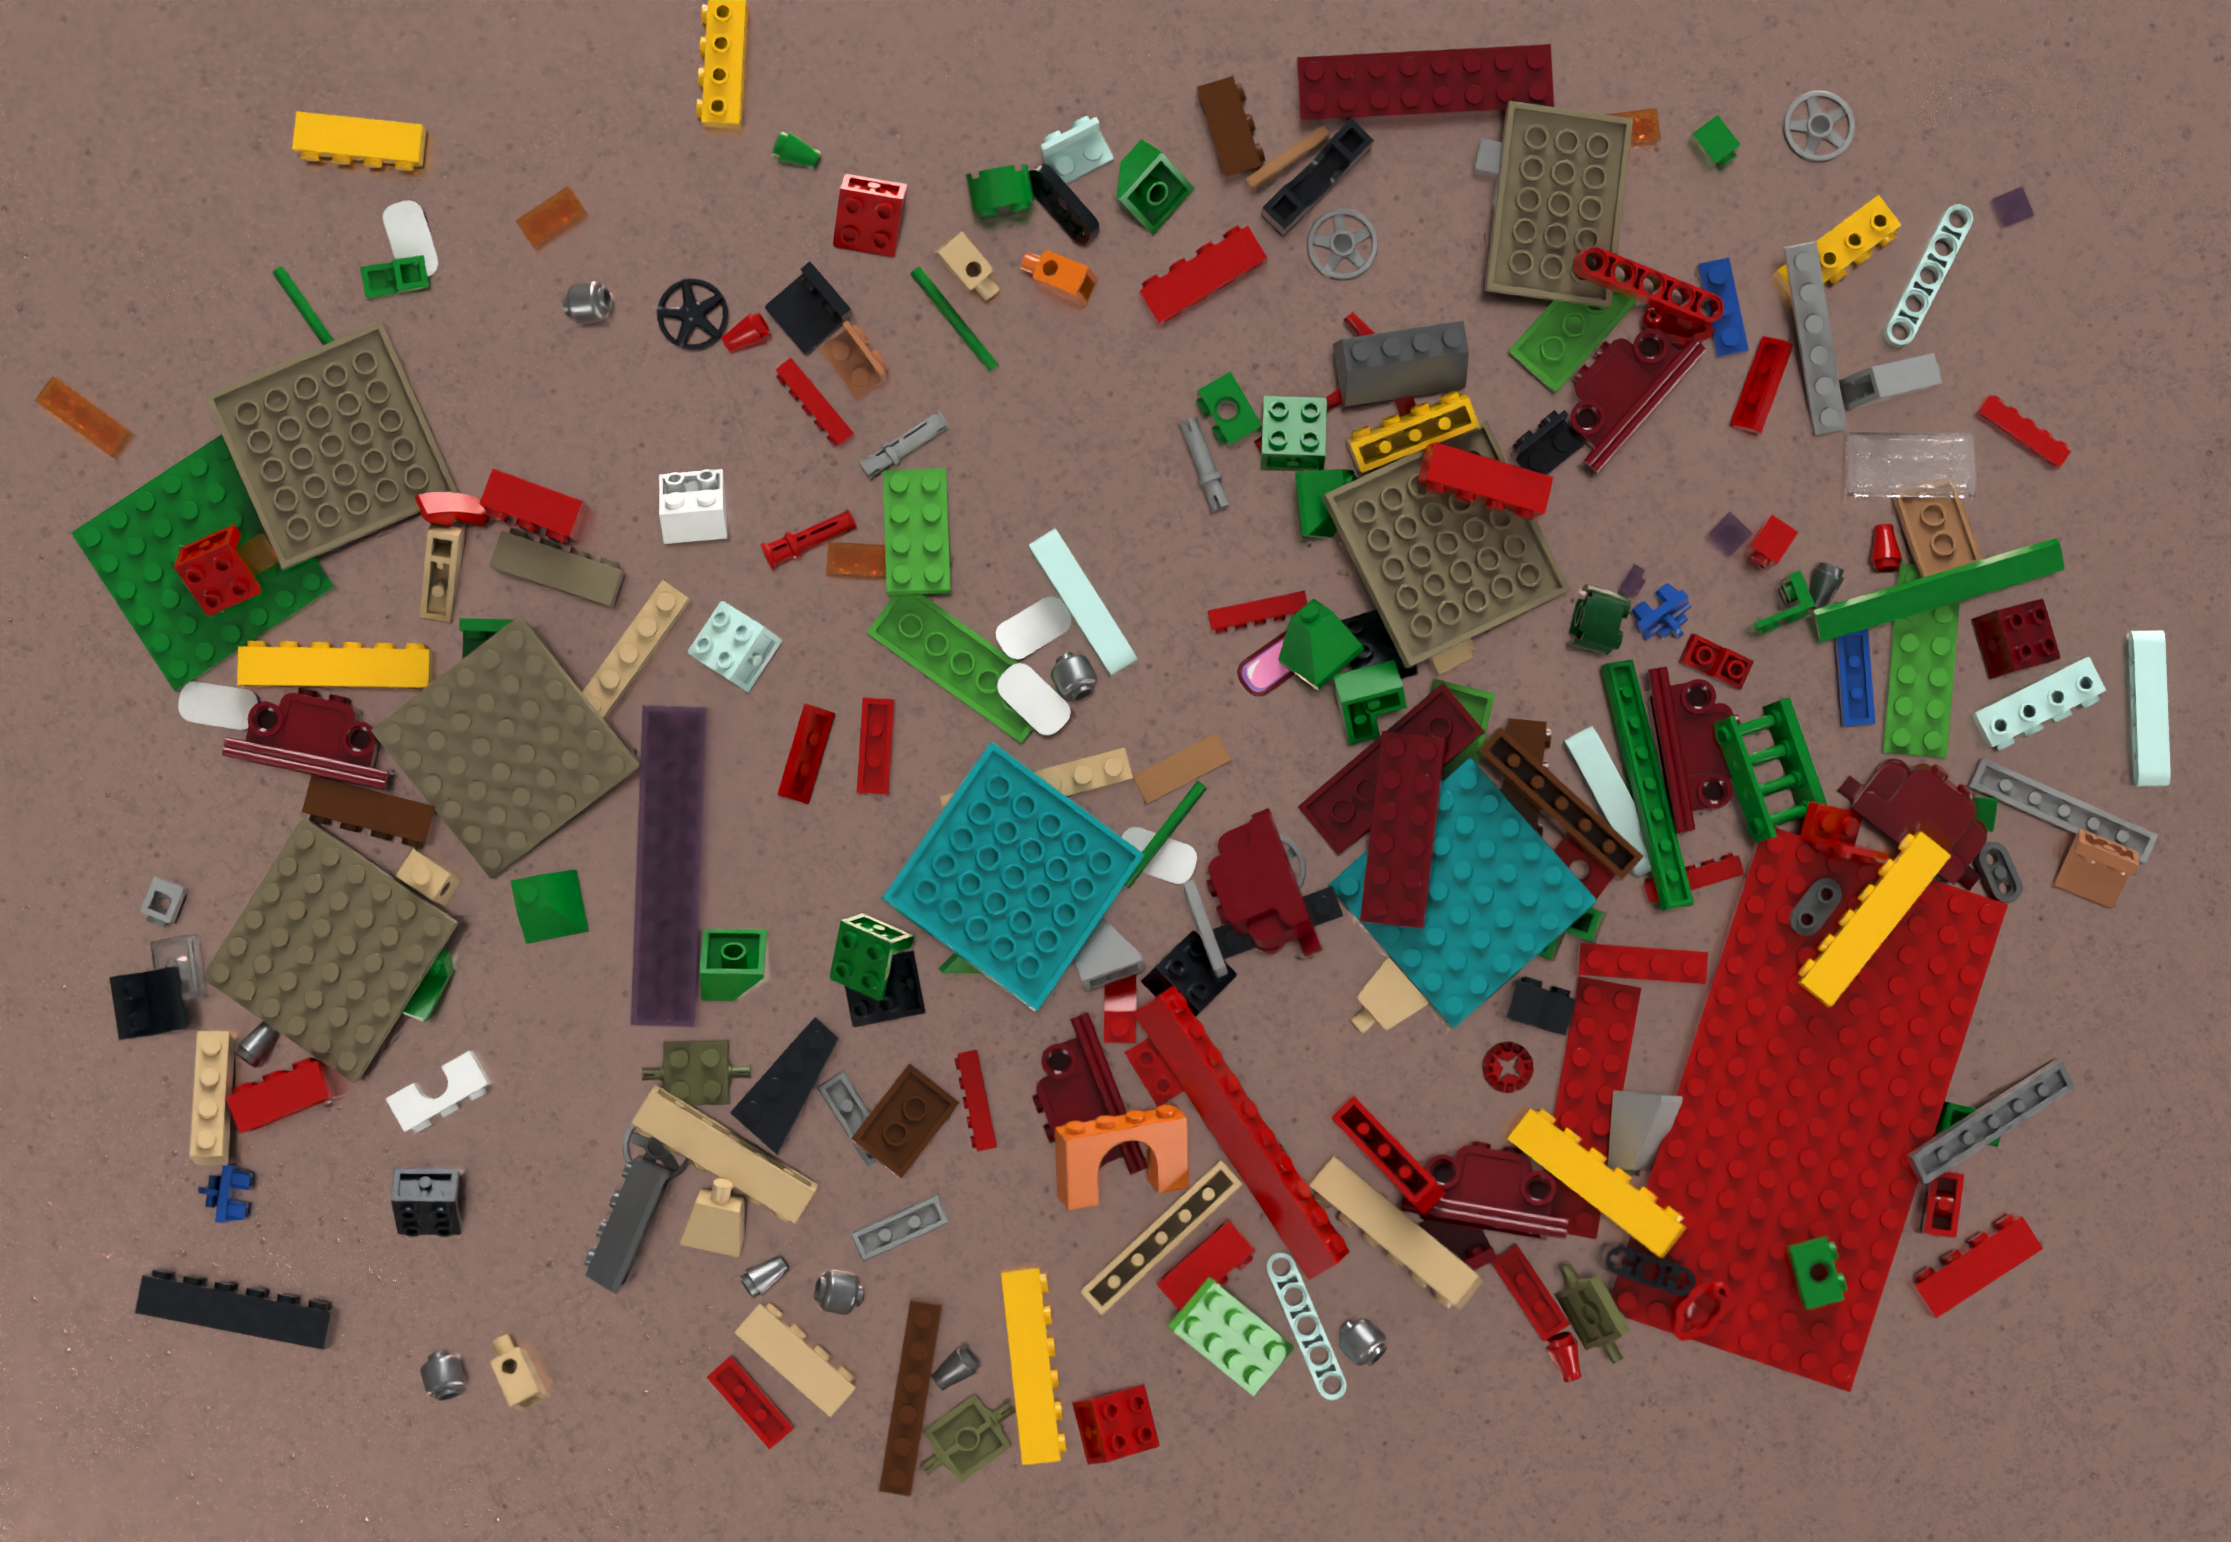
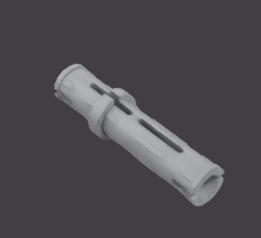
M938 410L889 443L886 441L881 444L882 448L859 461V464L868 478L871 479L892 464L897 465L905 455L950 427Z
M1198 417L1188 418L1187 422L1185 420L1179 422V427L1182 430L1199 475L1197 482L1200 487L1203 486L1211 512L1221 510L1220 507H1229L1230 502H1228L1220 481L1223 478L1222 474L1216 470L1199 425Z

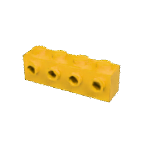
M708 0V5H702L701 24L707 25L706 37H700L699 51L700 55L705 56L704 68L698 69V87H703V98L697 99L696 118H701L703 127L742 128L748 17L747 0Z
M296 111L292 149L296 154H300V159L307 161H319V157L332 158L331 162L349 165L351 160L363 161V165L367 167L382 168V163L395 164L394 168L398 170L413 171L414 166L423 167L427 130L423 124Z
M1879 195L1816 241L1823 285L1828 281L1834 285L1848 274L1845 271L1846 267L1853 262L1857 266L1861 265L1873 255L1870 251L1879 243L1882 247H1885L1898 237L1895 231L1901 226V223ZM1785 264L1775 272L1774 276L1791 297Z
M1452 391L1442 395L1440 402L1430 406L1428 402L1412 407L1410 409L1411 413L1399 417V414H1394L1382 419V425L1372 429L1369 426H1363L1351 432L1352 436L1345 440L1356 468L1361 473L1425 449L1427 445L1434 442L1440 443L1480 427L1470 398L1464 393L1458 394V391Z

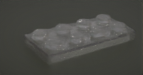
M1847 432V496L1975 498V433Z

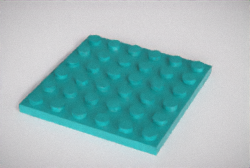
M989 742L880 899L1030 1009L1038 1011L1145 854L995 743Z
M1469 758L1441 784L1425 929L1368 922L1361 923L1455 1029L1593 907L1598 900L1476 762ZM1368 849L1328 884L1329 887L1333 886L1335 894L1359 921Z

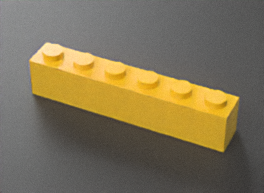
M247 641V647L238 646L237 685L242 687L424 689L433 682V651L425 649V644L406 643V649H393V643H374V648H362V643L343 642L342 648H330V642H311L310 647H298V642L279 641V647H266V641Z
M1917 832L1914 836L1909 833L1897 847L1901 851L1894 861L1889 858L1879 869L1878 874L1881 877L1873 886L1869 883L1858 896L1861 903L1854 911L1849 908L1838 921L1841 928L1834 936L1829 933L1818 946V949L1822 951L1814 961L1808 959L1799 970L1798 974L1802 977L1797 983L1825 1006L1831 1007L1950 858L1951 855L1922 832Z
M1530 1108L1507 1139L1652 1252L1664 1258L1687 1228L1681 1223L1684 1217L1670 1206L1666 1210L1662 1209L1655 1203L1658 1199L1656 1195L1644 1186L1640 1191L1630 1184L1633 1178L1619 1167L1613 1171L1604 1163L1607 1158L1593 1147L1587 1151L1579 1145L1582 1139L1573 1131L1566 1128L1563 1132L1554 1125L1557 1119L1541 1108L1537 1112Z
M1040 1267L1001 1272L1022 1465L1061 1461L1060 1453H1066L1065 1434H1058L1057 1421H1063L1061 1401L1055 1402L1053 1389H1059L1057 1369L1051 1370L1050 1357H1056L1054 1337L1047 1338L1046 1325H1052L1050 1306H1044L1043 1293H1049L1047 1274H1040Z

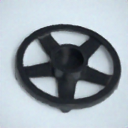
M683 279L670 286L662 295L657 307V321L663 335L672 344L680 348L696 350L713 344L722 335L728 321V307L722 293L711 283L701 279ZM691 285L706 287L715 295L704 301L697 302ZM681 287L683 305L681 307H664L668 297ZM721 303L723 317L720 328L717 329L706 318V313ZM663 316L681 320L682 323L677 339L672 337L667 331ZM695 327H699L711 336L709 340L699 344L685 343Z

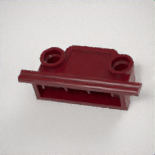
M1657 329L1641 331L1636 336L1633 344L1623 338L1616 339L1611 344L1605 340L1593 354L1597 360L1590 368L1584 364L1572 378L1577 382L1572 390L1573 398L1577 404L1570 413V427L1593 448L1584 462L1596 473H1599L1707 349L1693 337L1679 352L1668 342L1666 336Z
M1667 666L1649 669L1651 689L1648 690L1664 786L1671 814L1674 818L1676 833L1696 830L1693 811L1721 808L1732 797L1733 788L1729 781L1732 778L1721 746L1716 740L1713 723L1735 715L1737 723L1740 724L1739 715L1733 714L1731 708L1724 703L1715 704L1716 692L1708 681L1694 679L1688 683L1670 685Z
M299 688L298 693L284 695L279 707L267 701L255 704L248 713L249 727L246 740L226 737L222 750V756L385 790L389 772L374 768L379 740L371 732L373 727L370 724L359 721V713L356 708L347 704L349 698L330 694L329 700L317 698V691Z
M1888 759L1882 762L1877 768L1876 774L1866 786L1851 775L1846 778L1838 791L1853 802L1852 808L1899 844L1909 833L1913 836L1917 832L1925 834L1951 855L1938 874L1952 885L1959 882L1969 891L1972 889L1981 875L1969 865L1983 849L1987 840L1986 826L1981 820L1975 818L1976 802L1973 799L1975 796L1973 791L1962 783L1956 786L1947 779L1950 775L1937 764L1931 767L1928 764L1921 763L1914 766L1910 771L1908 765L1899 759Z
M1267 808L1252 814V819L1249 823L1227 831L1220 837L1218 850L1221 855L1213 858L1208 866L1211 878L1207 879L1206 883L1212 897L1218 896L1221 905L1216 907L1219 918L1223 925L1229 923L1237 934L1245 935L1250 933L1253 944L1262 953H1276L1286 943L1298 939L1305 957L1318 953L1323 949L1271 811Z
M1088 1012L1070 1019L1077 1036L1076 1038L1051 1045L1042 1055V1068L1048 1076L1038 1082L1036 1087L1037 1094L1032 1095V1099L1038 1114L1044 1112L1049 1124L1043 1125L1049 1143L1055 1142V1127L1066 1126L1067 1123L1072 1121L1088 1122L1094 1121L1100 1116L1116 1117L1127 1114ZM1136 1140L1124 1141L1113 1146L1103 1156L1099 1164L1100 1168L1108 1162L1123 1157L1130 1175L1148 1168L1140 1145Z
M1472 1141V1146L1466 1145L1461 1147L1455 1159L1452 1156L1440 1154L1429 1160L1425 1170L1437 1181L1446 1194L1424 1215L1404 1194L1401 1203V1211L1420 1214V1218L1424 1220L1546 1241L1548 1236L1566 1239L1569 1223L1568 1219L1551 1217L1556 1193L1555 1181L1551 1175L1544 1171H1532L1530 1159L1523 1155V1151L1519 1148L1504 1147L1503 1151L1491 1149V1144L1479 1141Z

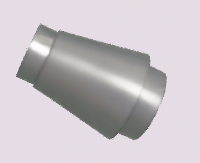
M1821 561L1818 568H1814L1810 592L1815 604L1813 607L1821 608L1830 604L1844 580L1842 577L1844 569Z
M263 1021L237 1044L239 1048L235 1054L256 1068L259 1063H264L278 1031Z
M778 1255L775 1258L744 1270L745 1274L739 1278L747 1292L754 1299L758 1295L762 1297L789 1270Z
M969 1347L956 1348L936 1372L932 1374V1378L941 1390H945L947 1387L976 1374V1369L981 1364Z

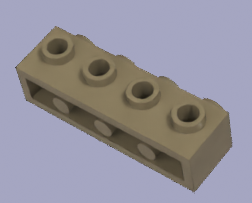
M511 528L509 533L501 530L489 565L490 568L613 609L625 574L623 570L618 569V562L601 557L599 563L588 559L589 553L571 547L570 552L558 549L559 543L541 537L538 543L527 539L529 535L527 532Z

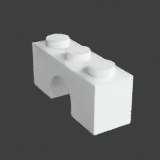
M467 1051L441 1066L448 1079L447 1090L441 1097L436 1099L430 1098L423 1093L418 1083H412L386 1098L404 1132H409L413 1129L414 1133L417 1134L431 1126L430 1119L436 1115L441 1114L445 1118L460 1109L457 1103L469 1098L470 1102L487 1093L485 1087L492 1083L473 1051Z

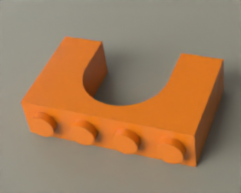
M1160 1105L1154 1110H1132L1127 1112L1126 1115L1116 1117L1100 1116L1094 1121H1072L1067 1123L1066 1126L1055 1127L1057 1198L1068 1210L1099 1205V1164L1108 1150L1121 1142L1129 1140L1145 1143L1148 1166L1147 1181L1158 1193L1189 1188L1186 1116L1176 1106Z

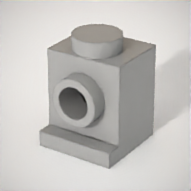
M154 876L140 912L148 915L147 922L164 928L166 923L174 924L189 889ZM166 897L170 901V906L168 909L163 910L160 907V901Z

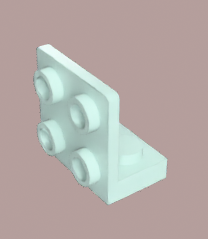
M1085 116L1071 124L1073 129L1061 134L1060 130L1055 131L1043 138L1044 143L1040 145L1041 157L1044 163L1049 165L1066 184L1114 161V157L1100 132V122L1097 117L1089 119L1088 116Z
M721 601L689 648L688 654L749 693L783 640L739 610Z

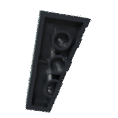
M814 1017L733 1108L730 1114L777 1156L780 1155L841 1038L818 1017Z

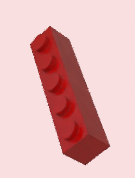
M791 357L775 369L778 373L775 376L782 385L785 383L790 388L789 394L795 401L799 399L803 403L801 408L808 416L810 414L816 419L814 424L820 431L824 429L829 434L826 438L833 446L837 444L840 448L855 435Z
M1987 396L1976 411L1977 415L2055 469H2059L2071 453L2066 443L2061 440L2058 442L2054 440L2050 432L2037 428L2033 420L2021 417L2019 415L2020 412L2014 407L2010 406L2008 408L2002 404L2004 401L1998 396Z
M1305 591L1208 610L1211 631H1216V634L1228 632L1227 628L1231 627L1239 630L1247 628V624L1255 623V626L1266 624V620L1274 619V622L1286 620L1285 616H1294L1307 604Z
M1733 853L1721 856V861L1715 862L1714 859L1702 862L1703 866L1698 868L1695 867V864L1685 867L1690 889L1694 890L1743 875L1744 871L1739 855L1734 856ZM1654 878L1645 879L1646 883L1642 884L1647 903L1659 900Z
M972 1050L958 1053V1058L954 1059L956 1069L961 1070L962 1077L958 1078L960 1089H965L966 1097H962L964 1108L969 1109L970 1116L966 1118L968 1128H972L974 1136H970L972 1147L977 1148V1152L997 1148L978 1051Z

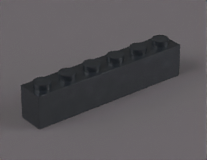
M156 1269L152 1270V1274L142 1275L135 1309L137 1314L322 1350L327 1349L329 1346L336 1310L327 1309L328 1303L309 1300V1304L306 1305L296 1303L297 1297L286 1294H278L277 1299L265 1297L266 1291L246 1288V1293L233 1290V1284L215 1282L214 1286L203 1285L202 1278L184 1275L183 1280L171 1278V1272Z

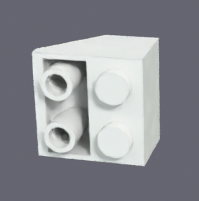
M706 469L683 473L673 472L659 475V516L664 544L727 539V512L723 469Z

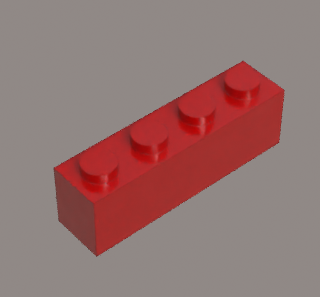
M1239 225L1235 226L1223 234V241L1216 245H1213L1212 242L1203 245L1195 251L1198 256L1188 262L1185 258H1182L1168 267L1170 270L1168 274L1161 278L1156 274L1141 284L1143 288L1139 290V296L1158 327L1267 262V256L1249 226L1243 229Z
M1434 442L1425 447L1417 483L1426 485V490L1432 493L1444 494L1447 491L1456 494L1455 498L1457 500L1474 503V500L1485 502V507L1488 509L1504 511L1505 508L1515 511V516L1518 518L1533 520L1534 517L1543 515L1546 512L1554 477Z
M1577 943L1575 975L1706 984L1708 952Z
M1355 1096L1331 1117L1423 1215L1446 1194L1437 1181Z
M2009 1214L1995 1223L1997 1229L1987 1235L1984 1231L1975 1235L1968 1241L1969 1247L1961 1252L1958 1249L1949 1252L1941 1258L1944 1262L1934 1270L1929 1266L1915 1275L1917 1281L1912 1283L1911 1286L1931 1317L1938 1318L2043 1249L2023 1216L2017 1215L2013 1217Z

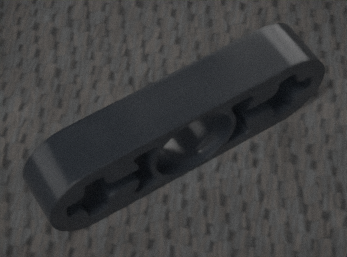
M1039 164L1029 171L1033 194L1076 242L1086 243L1099 233L1100 227L1096 217L1049 165ZM1058 197L1065 201L1067 210L1060 206Z
M1620 1245L1611 1247L1605 1254L1604 1262L1610 1272L1678 1296L1688 1295L1689 1290L1696 1285L1695 1275L1690 1269ZM1620 1251L1625 1252L1624 1258L1635 1262V1255L1640 1256L1641 1258L1635 1266V1275H1630L1629 1272L1632 1268L1625 1265L1615 1269V1263L1611 1261L1612 1255L1618 1256ZM1648 1261L1655 1262L1659 1267V1274L1653 1280H1646L1641 1274L1643 1264ZM1665 1266L1671 1267L1668 1274L1680 1276L1681 1272H1685V1279L1689 1280V1285L1682 1286L1680 1290H1676V1283L1669 1280L1665 1281V1286L1660 1285L1665 1276Z

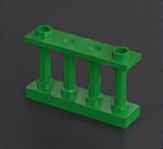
M1790 697L1763 706L1765 716L1738 724L1734 715L1713 723L1716 740L1721 746L1747 820L1748 831L1752 835L1755 844L1777 837L1774 829L1776 826L1802 818L1804 823L1809 801L1827 804ZM1770 728L1776 746L1748 755L1742 737ZM1781 758L1787 776L1759 785L1753 767ZM1791 788L1797 806L1769 815L1763 797Z

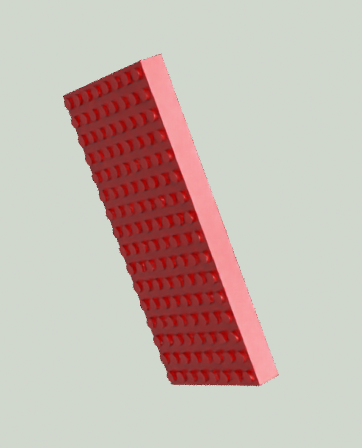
M1774 827L1777 837L1754 843L1672 1094L1674 1096H1683L1682 1104L1671 1130L1660 1143L1651 1170L1647 1171L1643 1183L1646 1189L1658 1197L1655 1202L1664 1210L1670 1206L1684 1217L1681 1223L1687 1228L1664 1258L1656 1255L1628 1232L1623 1246L1690 1269L1695 1275L1696 1285L1713 1279H1719L1727 1284L1730 1291V1305L1727 1314L1707 1336H1697L1691 1340L1851 1392L1918 1185V1180L1906 1155L1933 1138L2008 904L1932 879L1831 1007H1827L1797 983L1802 977L1798 972L1808 959L1814 961L1822 952L1818 949V946L1829 933L1834 936L1841 928L1838 921L1849 908L1854 911L1861 903L1858 896L1869 883L1874 886L1881 876L1878 874V871L1884 863L1876 860L1874 864L1855 859L1856 854H1852L1851 859L1839 857L1832 854L1833 848L1830 849V852L1811 848V841L1801 839L1800 835ZM1823 878L1836 881L1842 890V899L1835 910L1816 933L1808 936L1796 934L1789 925V915L1795 905L1815 881ZM1827 888L1822 889L1820 893L1821 898L1826 901L1832 895L1831 891ZM1807 913L1801 916L1802 924L1805 926L1810 925L1812 917ZM1825 1236L1828 1242L1833 1241L1838 1254V1260L1834 1261L1836 1272H1842L1847 1291L1842 1292L1844 1297L1842 1301L1806 1310L1803 1309L1786 1246ZM1621 1251L1616 1269H1619L1621 1265L1631 1267L1632 1270L1629 1274L1634 1276L1635 1266L1641 1257L1635 1255V1262L1625 1259V1252ZM1648 1261L1643 1264L1641 1274L1646 1280H1653L1659 1274V1267L1655 1262ZM1816 1263L1810 1269V1276L1814 1281L1822 1280L1826 1274L1825 1266L1822 1263ZM1665 1266V1276L1660 1285L1665 1286L1666 1280L1676 1283V1290H1680L1682 1286L1689 1285V1280L1685 1279V1272H1681L1680 1276L1668 1274L1671 1267ZM1616 1274L1613 1275L1609 1287V1293L1625 1318L1674 1334L1676 1308L1687 1295L1678 1296Z

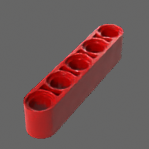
M1592 247L1580 251L1573 259L1572 266L1577 276L1698 325L1708 324L1717 321L1724 313L1723 301L1716 294L1602 248ZM1587 255L1592 256L1596 261L1594 271H1591L1586 266L1585 259ZM1616 267H1620L1624 271L1625 279L1623 283L1615 278L1614 270ZM1645 278L1653 283L1652 294L1647 293L1643 288ZM1674 290L1680 292L1682 296L1680 306L1672 300V292ZM1703 301L1710 306L1711 312L1709 317L1704 316L1701 312Z

